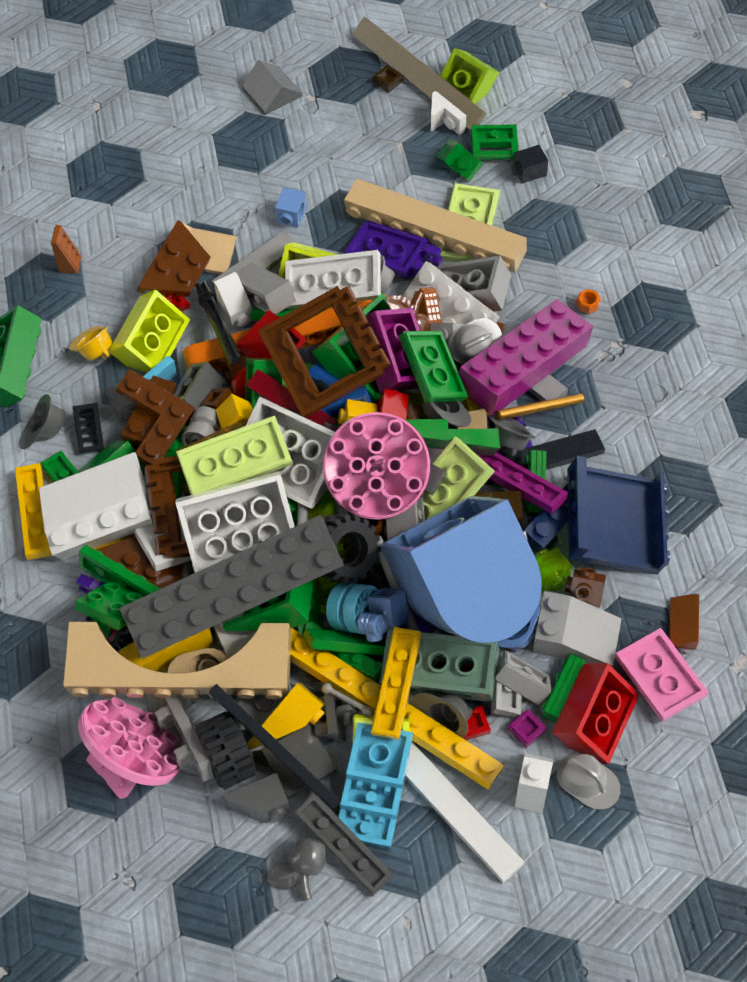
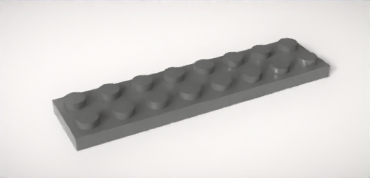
M319 515L119 609L143 659L344 566V563L322 515Z

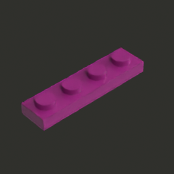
M497 452L493 456L477 454L495 471L489 479L510 491H521L522 498L552 514L567 500L568 492Z

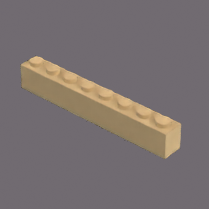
M357 178L344 199L347 213L354 218H362L426 238L438 248L444 247L461 256L471 255L475 259L500 255L509 271L516 273L527 252L526 237Z

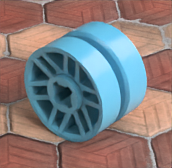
M341 582L335 585L329 594L326 606L327 619L330 626L336 631L362 634L358 630V618L361 613H369L367 597L378 591V589L372 585Z

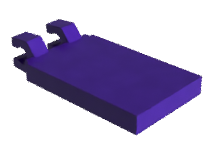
M369 220L364 222L344 254L378 250L384 257L385 265L394 271L395 275L406 279L408 277L412 278V276L415 278L424 265L422 263L423 259L435 266H439L443 260L442 256H439L442 252L441 248L428 244V239Z

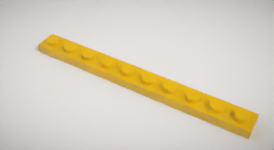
M291 628L290 661L321 682L330 683L332 688L362 705L373 708L372 715H375L381 685L327 650L312 649L303 635ZM407 703L404 718L410 719V732H413L412 741L489 790L503 770L504 765Z

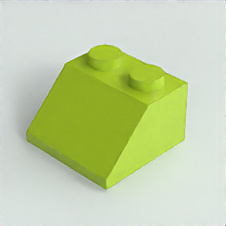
M454 48L440 76L476 104L489 93L500 72L470 53Z

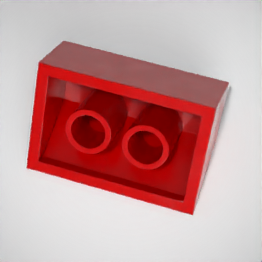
M584 663L552 733L569 749L581 754L591 755L599 762L609 764L640 694L608 663Z

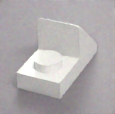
M434 91L432 93L431 131L445 123L447 128L461 135L466 131V115L437 91Z

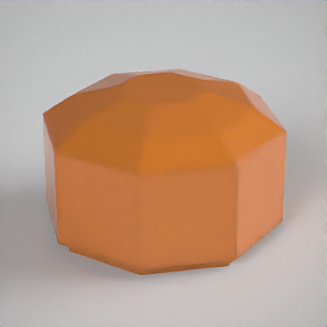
M586 289L579 293L576 305L581 312L590 314L598 310L601 298L596 291Z

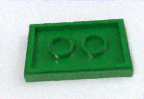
M403 331L399 335L425 403L463 401L468 397L441 331Z

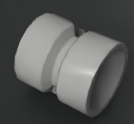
M206 406L196 408L189 421L190 425L186 427L181 438L185 447H190L219 436L222 428L216 410Z

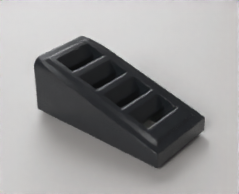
M98 403L72 406L79 454L101 452L104 449ZM94 415V419L80 421V417ZM83 425H96V427L81 429ZM97 432V436L82 437V434ZM91 441H98V444H99V445L84 447V444H83V443H85V442H91Z

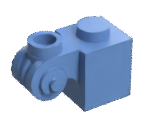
M382 588L367 597L369 613L360 614L357 626L360 633L366 634L367 641L375 642L382 640L383 633L388 632V629L400 627L408 622L405 590Z

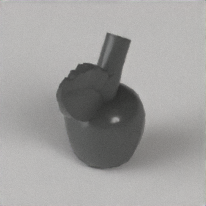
M301 837L291 850L289 863L275 867L267 876V883L282 890L291 889L298 885L301 901L312 899L309 876H317L323 870L326 860L325 844L315 838Z

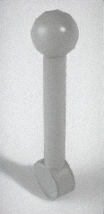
M330 683L322 685L323 693H330L362 710L364 714L372 715L373 708L362 705L332 688Z

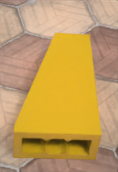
M209 628L143 659L135 642L118 653L140 667L156 672H164L168 670L170 663L177 656L200 649L214 648Z

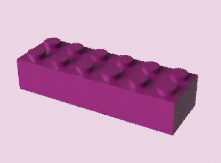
M558 299L554 300L460 367L459 376L468 398L482 409H485L488 414L494 416L497 410L505 408L586 348L594 326Z

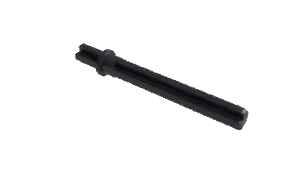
M203 281L202 284L197 283L195 287L199 296L198 303L204 308L229 365L240 364L242 361L241 355L217 305L216 294L211 291L206 281Z

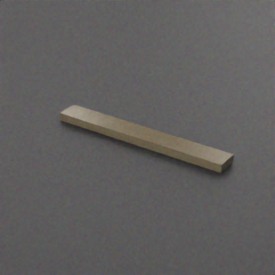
M365 16L352 33L354 37L404 75L405 78L431 99L432 93L437 91L466 115V127L470 130L472 125H479L487 115L484 110Z

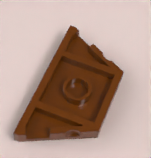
M177 220L138 285L137 292L145 293V290H157L161 295L175 294L185 297L191 295L211 257L180 220Z
M135 536L97 549L104 556L121 563L126 569L136 575L143 576L148 582L158 588H164L182 579L184 563L155 571Z

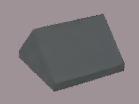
M258 60L242 84V89L265 115L302 97V92L279 66Z

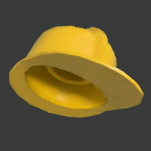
M94 326L82 332L69 344V350L80 353L89 361H93L98 357L102 359L108 358L110 356L108 349L112 345V339L106 330L107 326Z

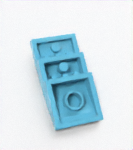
M358 722L346 772L339 819L365 845L391 850L413 732L401 730L400 739L394 740L371 735L372 724Z

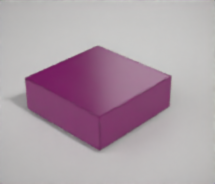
M529 709L511 722L507 728L526 749L547 731V727Z

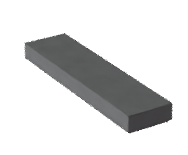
M314 792L293 812L373 896L393 878L394 874Z

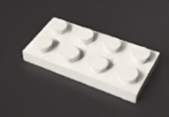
M372 250L286 261L285 280L287 279L292 283L294 287L293 294L296 302L288 306L287 309H297L336 286L340 290L350 286L357 301L375 299L381 294L380 252Z
M427 261L403 294V296L411 301L415 291H419L420 288H435L442 323L468 324L480 318L490 319L496 323L500 318Z

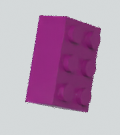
M413 308L372 312L366 317L369 324L361 330L372 327L381 344L373 352L383 348L391 363L389 367L383 370L385 375L376 379L380 393L385 388L396 391L418 389L419 386L399 339V335L403 331H420Z

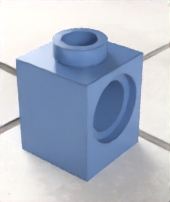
M283 187L275 206L276 223L299 227L307 208L306 192Z

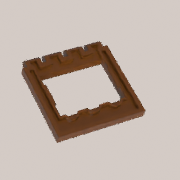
M336 286L258 330L304 418L311 416L385 375L383 370L391 365L383 348L373 352L381 344L372 327L361 330L369 322L360 305L350 309V307L358 302L350 286H346L341 290ZM332 307L364 369L355 374H349L329 385L330 388L320 393L288 331Z
M178 456L153 460L154 465L145 467L147 486H154L148 488L150 509L159 510L151 513L153 533L156 535L164 534L154 537L156 555L165 554L168 559L190 557L187 542L182 541L172 475L174 472L183 471Z

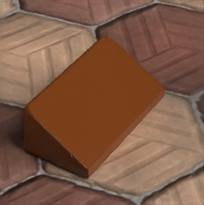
M699 594L670 598L669 640L675 648L693 650L697 648L699 642Z

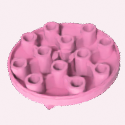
M366 413L348 420L333 434L325 450L323 473L331 495L344 509L362 518L387 519L405 512L421 497L430 475V458L423 438L407 421L387 413Z
M113 697L111 700L92 702L80 715L78 720L79 735L90 752L86 761L105 779L106 784L120 799L128 797L136 783L150 786L163 785L172 781L179 772L180 767L174 756V750L179 748L177 744L178 737L166 728L160 729L155 713H146L133 705L125 703L120 698Z

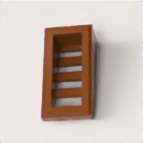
M56 225L51 245L60 273L76 274L79 270L81 255L62 226Z

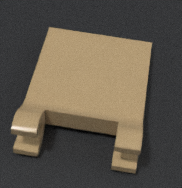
M184 224L211 257L204 272L221 275L230 267L237 236L195 229Z

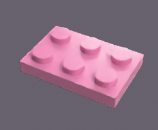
M661 628L622 649L615 655L618 663L661 722L666 721L707 697L709 693Z

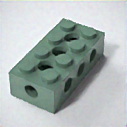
M388 629L380 678L381 684L393 629ZM421 632L422 636L417 655L419 662L415 665L409 693H428L435 696L455 694L462 699L493 702L495 675L499 656L498 642L482 643L460 636ZM438 662H446L444 668H434ZM465 665L474 666L469 672L461 671Z

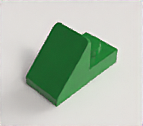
M451 138L447 140L436 155L439 160L469 182L483 165L482 161L464 149L459 142Z

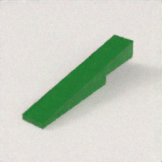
M447 419L405 420L419 432L426 446L430 448L445 449L456 436L475 454L493 456L500 449L498 429H448Z

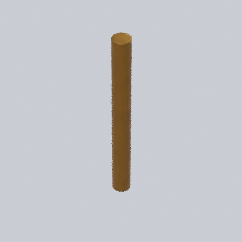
M580 393L497 410L495 415L497 420H503L583 403L584 396Z

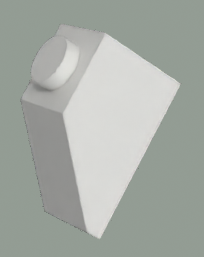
M233 272L215 281L218 307L232 331L239 327H244L253 321L250 315L252 306L238 274Z

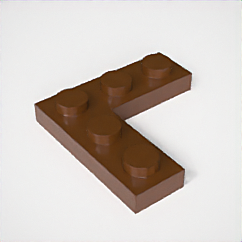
M129 369L118 385L116 393L158 417L135 452L140 462L147 466L154 465L153 460L165 457L194 412L195 407Z

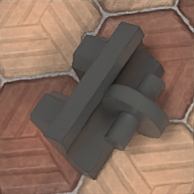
M324 693V695L318 698L325 703L321 710L325 712L327 720L315 724V734L320 740L334 739L337 743L346 742L344 726L352 725L351 718L355 714H359L358 708L349 705V703L330 693Z

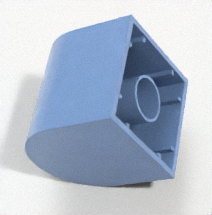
M470 496L379 545L400 589L405 590L406 600L411 610L419 619L432 627L471 641L491 643L507 639L519 632L536 611L541 595V574L534 554L508 499Z

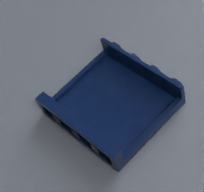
M576 456L567 468L569 560L658 575L670 561V552L667 550L669 529L666 527L668 506L665 505L667 484L664 483V472L660 471L654 479L587 467V458Z

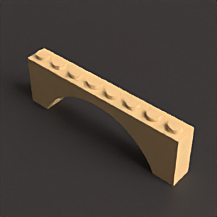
M69 622L63 687L74 697H87L88 693H99V696L106 698L115 697L116 694H126V696L131 698H141L143 694H154L158 698H170L171 694H182L184 698H198L199 694H209V691L217 684L228 695H237L238 698L252 699L254 695H265L268 699H281L282 695L289 694L291 628L289 623H261L251 640L240 651L224 662L197 672L172 674L140 667L121 656L107 642L97 622Z

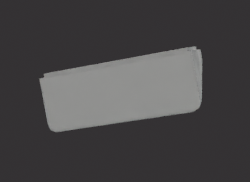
M506 650L504 651L495 679L540 705L551 692L550 676Z

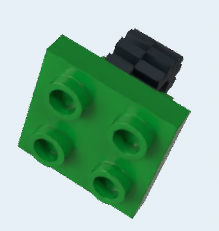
M109 581L77 599L75 610L87 615L86 622H97L107 642L114 650L118 651L133 640L119 608L142 598V596Z

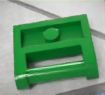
M517 124L472 125V155L479 160L511 159V162H513L514 152L518 151ZM480 148H511V150L480 151Z

